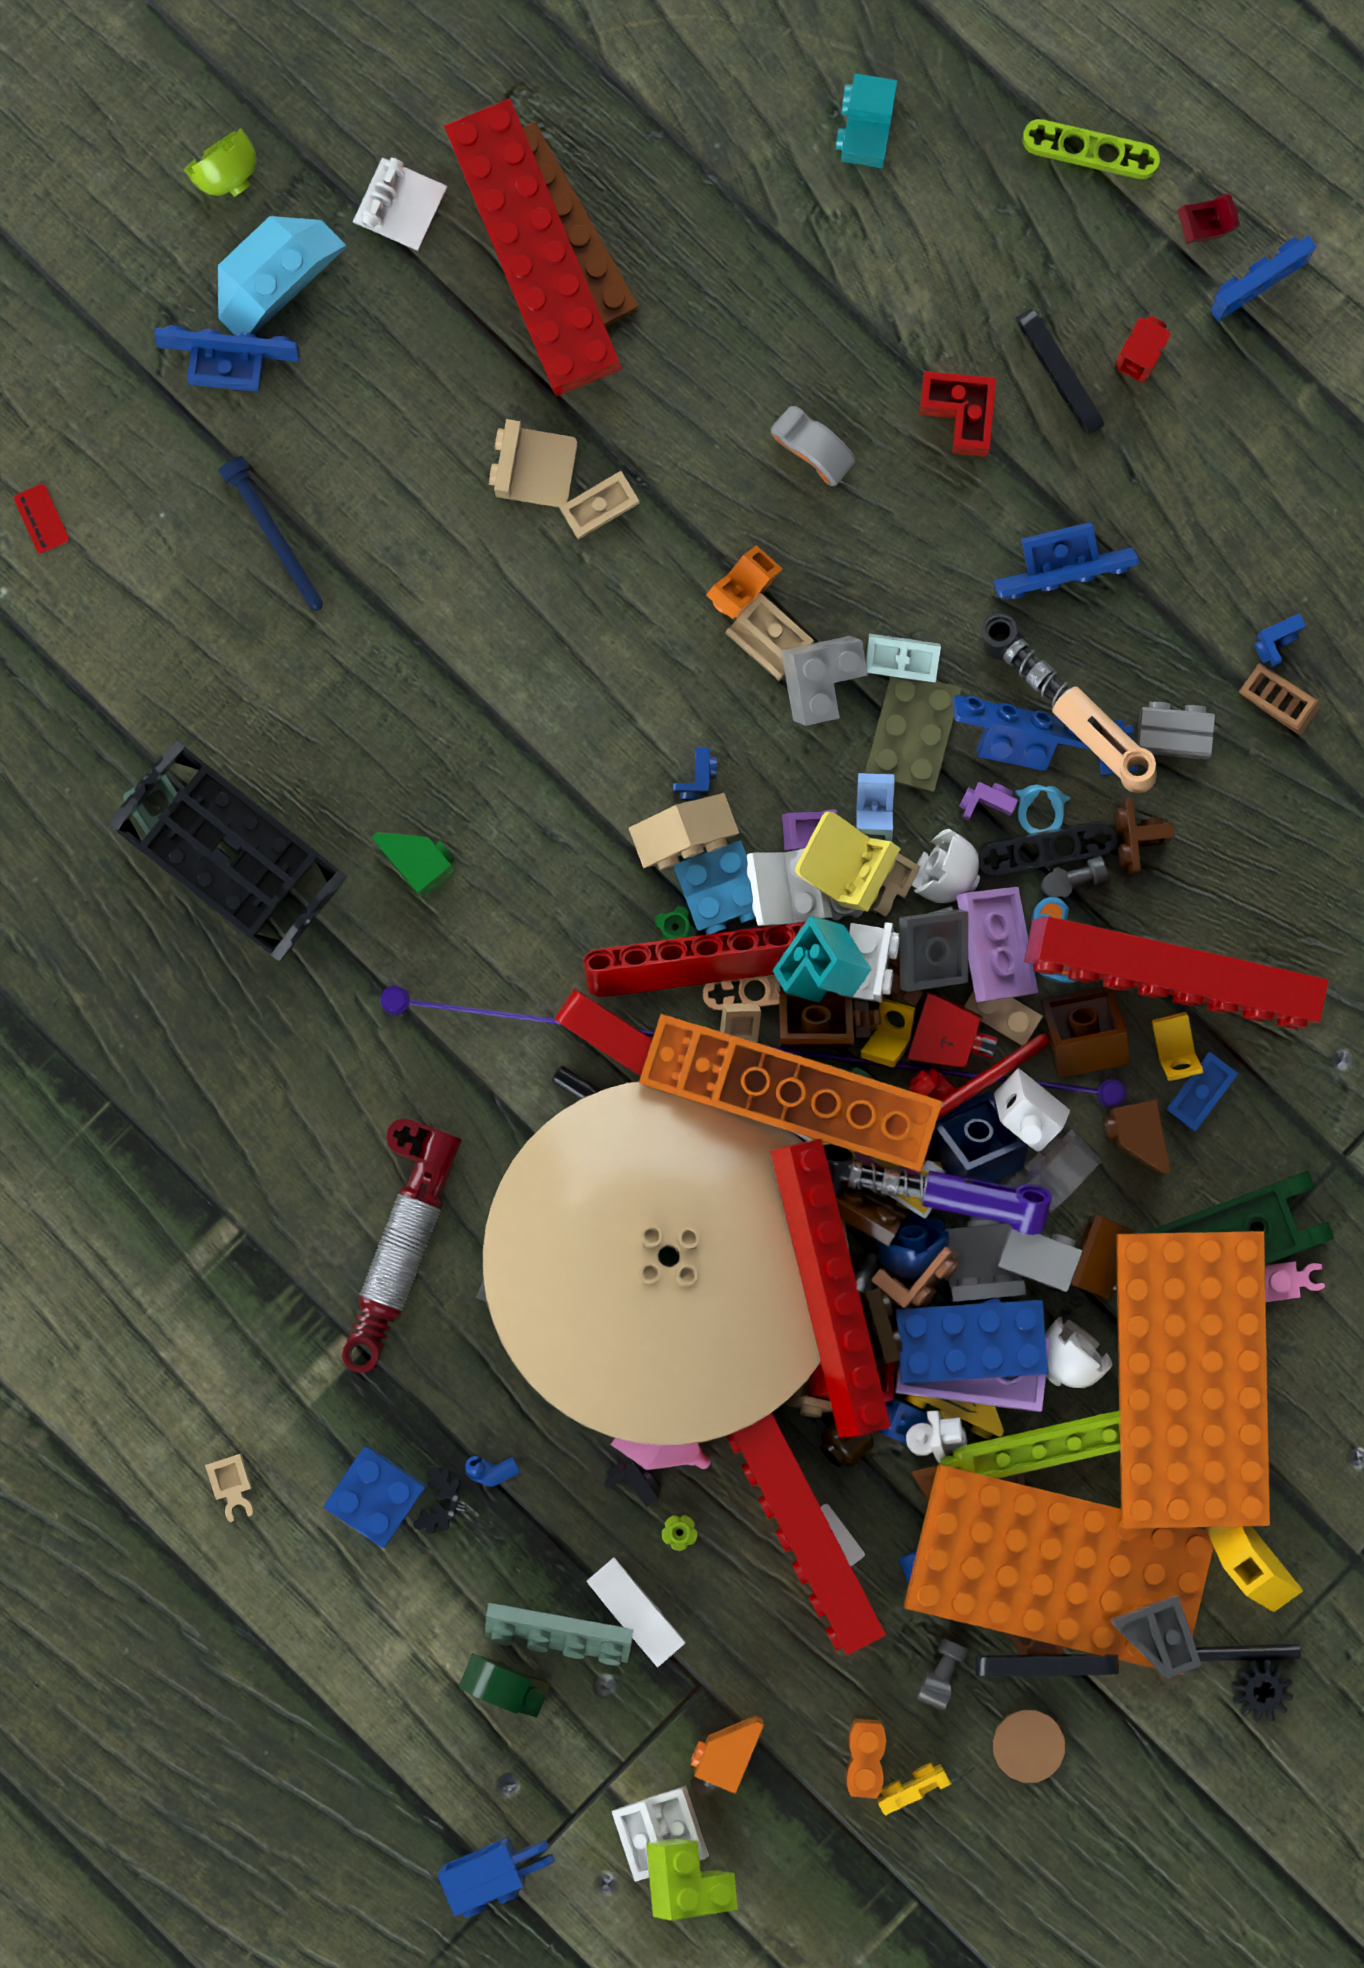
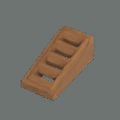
M1260 663L1239 691L1240 695L1300 736L1321 707L1317 699ZM1266 677L1270 681L1262 693L1257 696L1254 692ZM1279 686L1282 689L1271 704L1268 703L1267 699L1274 689ZM1288 695H1292L1294 698L1285 711L1279 710ZM1300 704H1305L1306 706L1296 720L1293 719L1292 716Z

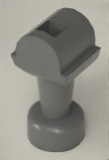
M1097 856L1089 859L1087 862L1088 867L1068 872L1060 868L1052 869L1051 873L1046 875L1041 881L1040 889L1043 896L1046 898L1057 897L1064 900L1073 889L1091 881L1096 886L1109 883L1108 872L1102 857Z
M942 1638L938 1647V1651L943 1656L934 1672L927 1671L916 1700L927 1705H933L941 1711H944L951 1697L952 1691L949 1683L956 1661H964L969 1652L968 1648L946 1638Z

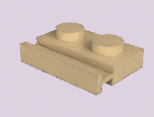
M761 593L736 619L732 626L726 630V634L778 681L785 674L781 651L814 643L810 636Z

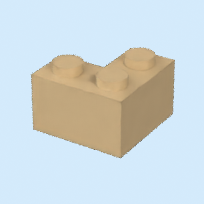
M725 793L674 805L629 827L643 868L658 865L659 870L679 864L678 857L681 855L683 859L704 852V847H706L708 853L728 846L726 839L739 834Z

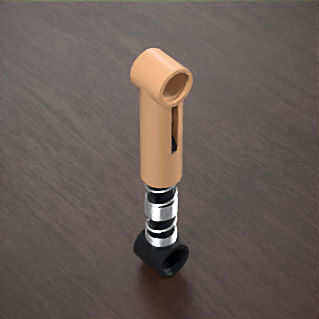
M1001 613L988 617L983 623L981 630L984 649L987 654L994 659L1005 660L1010 666H1016L1019 669V675L1026 677V682L1035 691H1041L1043 698H1049L1052 701V712L1121 779L1125 789L1138 794L1150 790L1157 778L1156 761L1152 753L1144 748H1140L1077 686L1068 688V682L1063 683L1056 676L1057 671L1055 672L1051 665L1045 660L1040 661L1034 655L1035 650L1030 651L1028 649L1029 644L1025 642L1024 637L1018 632L1013 618ZM997 632H1006L1010 635L1001 642L991 638ZM1135 765H1142L1148 770L1142 776H1134L1129 772L1130 768Z

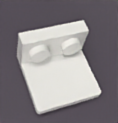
M805 848L789 852L747 854V875L751 881L753 894L752 909L759 926L805 922L810 915L822 919L832 918L830 898L799 877L795 872V867Z
M885 922L884 928L851 923L849 934L872 970L854 996L850 998L882 1003L883 994L890 995L894 974L893 969H888L889 959L897 958L899 933H894L893 923Z

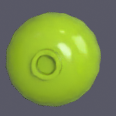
M240 128L237 132L230 133L203 152L204 155L201 156L202 160L197 162L194 159L184 168L191 181L208 195L220 196L231 192L233 197H235L251 185L248 178L255 171L257 162L256 152L250 139L243 129Z

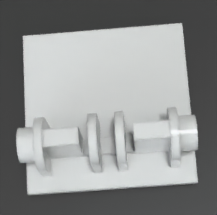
M382 158L353 223L418 251L447 186L403 167L404 163L398 159L391 158L389 161Z

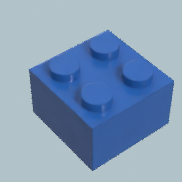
M366 1445L323 1508L381 1548H385L427 1485Z

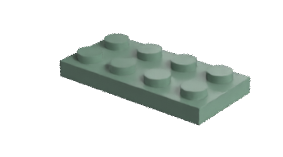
M488 1603L484 1637L491 1638L493 1643L509 1646L512 1645V1642L527 1644L528 1649L537 1652H547L548 1649L563 1651V1655L570 1658L582 1659L584 1655L598 1657L601 1663L607 1665H620V1662L628 1663L634 1629Z

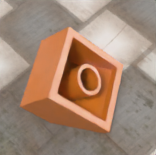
M755 1715L709 1734L705 1743L698 1741L691 1758V1765L695 1767L694 1777L736 1794L764 1726L763 1718Z

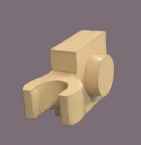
M898 853L893 869L887 874L879 889L878 898L869 910L873 913L878 912L883 916H887L896 896L905 899L921 866Z

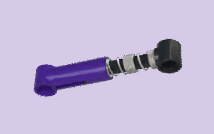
M832 1144L823 1145L835 1195L845 1192L847 1186L848 1188L854 1187V1189L857 1187L859 1190L862 1187L873 1188L874 1193L881 1190V1194L884 1193V1195L896 1197L897 1194L905 1195L906 1199L910 1196L920 1198L919 1201L923 1202L922 1206L1008 1223L1014 1230L1026 1235H1037L1045 1229L1052 1195L1041 1186L1025 1184L1018 1188L934 1171H929L925 1177L922 1176L921 1172L917 1175L907 1174L905 1169L901 1171L900 1168L895 1169V1167L885 1166L882 1169L875 1167L874 1163H871L869 1166L862 1165V1161L853 1160V1154L850 1150Z

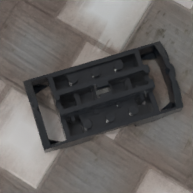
M177 740L155 763L150 774L147 773L134 789L135 792L126 799L108 824V826L279 962L282 961L302 933L348 878V876ZM175 763L199 770L184 790L180 789L173 798L174 801L159 815V821L146 837L141 840L130 819L160 779ZM222 841L235 852L240 847L243 849L230 866L228 862L232 858L218 848ZM316 861L327 884L312 900L305 912L300 915L281 941L258 935L259 931Z

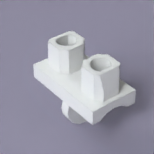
M938 1411L927 1412V1418L931 1426L926 1423L915 1424L906 1434V1443L912 1453L925 1456L933 1452L938 1464H940L941 1458L953 1453V1449L967 1445L966 1430L962 1427L961 1419L942 1420Z

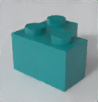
M855 73L853 85H845L841 115H846L848 118L846 129H838L835 147L836 150H842L841 162L883 168L897 80Z
M810 915L772 971L785 993L820 1002L828 990L853 997L872 969L844 925Z

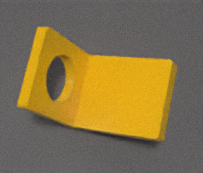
M883 998L882 1003H879L881 1025H877V1030L861 1050L860 1057L889 1067H895L911 1044L915 1007ZM887 1012H899L905 1019V1025L902 1027L893 1026L887 1019Z
M1187 1012L1152 1020L1159 1063L1168 1081L1203 1073V1067L1194 1050ZM1180 1064L1191 1065L1190 1067L1183 1070L1172 1069L1173 1067Z

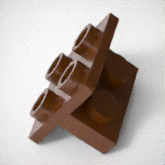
M1126 798L1120 804L1117 812H1114L1116 833H1122L1123 844L1118 848L1120 869H1126L1127 877H1132L1141 870L1139 847L1168 844L1174 838L1173 823L1163 824V818H1150L1141 820V823L1136 826L1133 798Z

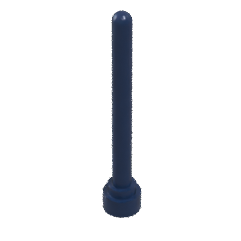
M243 456L230 460L218 469L225 483H230L232 487H237L310 609L313 611L320 610L323 606L322 599L249 481L251 477L248 473L250 467Z

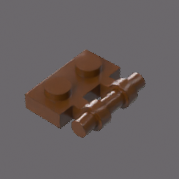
M847 1186L845 1192L835 1195L842 1220L888 1246L908 1214L907 1210L896 1205L898 1201L889 1196L886 1199L874 1193L868 1187H862L859 1190L857 1187L854 1189V1187L848 1188Z

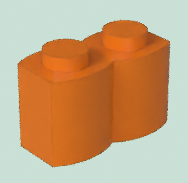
M855 1718L850 1726L848 1744L852 1756L846 1767L847 1788L851 1797L877 1799L883 1786V1770L880 1760L886 1748L885 1730L880 1720Z

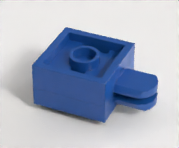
M509 1837L442 1865L438 1872V1878L454 1916L463 1913L465 1918L484 1911L489 1901L497 1898L499 1903H504L519 1896V1891L525 1882V1875L555 1862L553 1854H548L524 1865L519 1863L549 1848L547 1840L515 1852Z

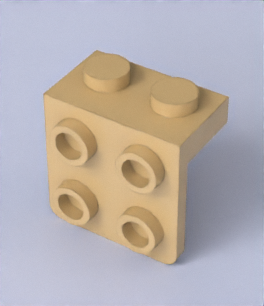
M506 419L505 429L498 428L495 442V450H501L499 464L492 463L489 477V485L495 486L496 497L558 508L567 503L577 451V440L572 436L523 429L520 421Z

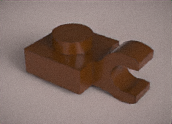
M869 1001L853 1002L854 1040L869 1039L871 1037L870 1031H876L877 1025H881V1011L869 1009Z

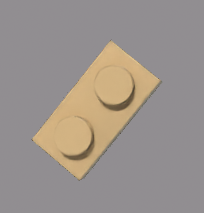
M619 471L559 508L579 540L640 504L622 471Z
M974 990L964 1005L966 1008L982 1015L983 1024L1020 1046L1028 1042L1043 1017L1014 998L976 1003Z

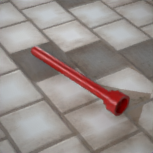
M1039 1034L942 1099L941 1101L943 1102L937 1120L1046 1048L1050 1043L1049 1037L1046 1034Z

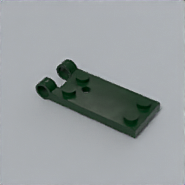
M1309 1170L1142 1232L1250 1231L1251 1224L1259 1221L1264 1227L1265 1265L1334 1239L1328 1221L1298 1232L1285 1199L1315 1187Z

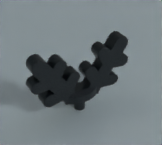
M435 1466L428 1468L427 1472L433 1479L428 1482V1487L431 1489L439 1487L442 1491L436 1494V1498L438 1500L449 1498L450 1503L448 1509H445L440 1503L434 1504L435 1514H432L428 1509L420 1511V1515L423 1518L415 1520L413 1526L417 1530L426 1528L428 1534L435 1533L437 1523H440L439 1528L442 1531L448 1530L450 1518H455L457 1510L461 1512L466 1510V1505L459 1503L460 1494L457 1493L461 1481L453 1479L450 1483L448 1479L451 1471L449 1469L440 1471Z

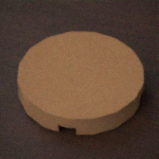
M1020 1709L1007 1715L997 1725L992 1744L993 1755L999 1768L1009 1778L1022 1783H1037L1051 1777L1060 1767L1065 1755V1738L1059 1725L1048 1714L1037 1710Z

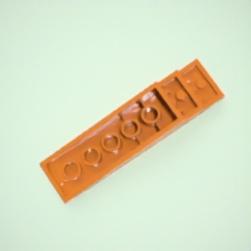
M664 1014L660 1015L639 1084L813 1139L822 1138L823 1142L921 1172L943 1102Z

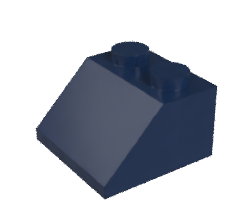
M990 1091L962 1103L936 1121L932 1137L942 1168L946 1171V1174L993 1183L1024 1169L1028 1144L1024 1143L1022 1139L1001 1123L995 1097Z

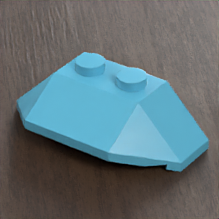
M269 216L218 265L219 320L235 336L237 333L255 335L347 246L322 220Z

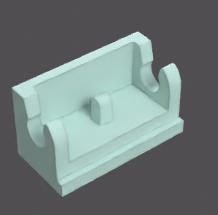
M869 633L865 658L867 673L936 682L941 645L940 643Z

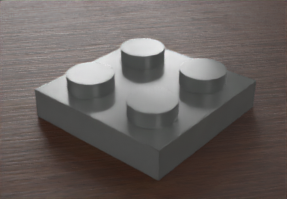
M956 909L899 917L901 990L909 992L968 983V911Z

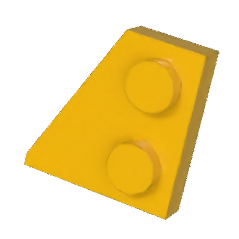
M932 1763L925 1764L912 1772L914 1778L901 1785L900 1781L897 1780L882 1788V1796L877 1798V1802L883 1814L886 1816L922 1799L924 1794L938 1786L940 1789L949 1786L951 1783L941 1764L933 1767Z

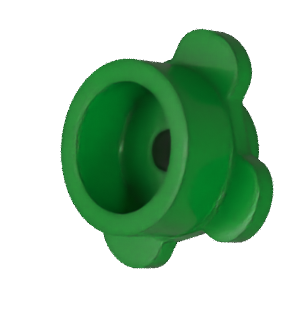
M679 906L674 912L666 915L660 913L656 916L655 925L662 932V940L695 936L696 930L690 926L687 918L689 912L685 907ZM678 924V930H673L672 925Z

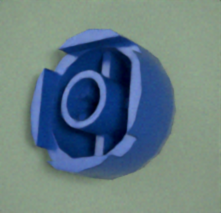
M909 1214V1220L902 1222L889 1246L876 1239L879 1260L889 1273L906 1281H918L945 1247H949L948 1231H945V1224L932 1216H927L924 1219L918 1214Z

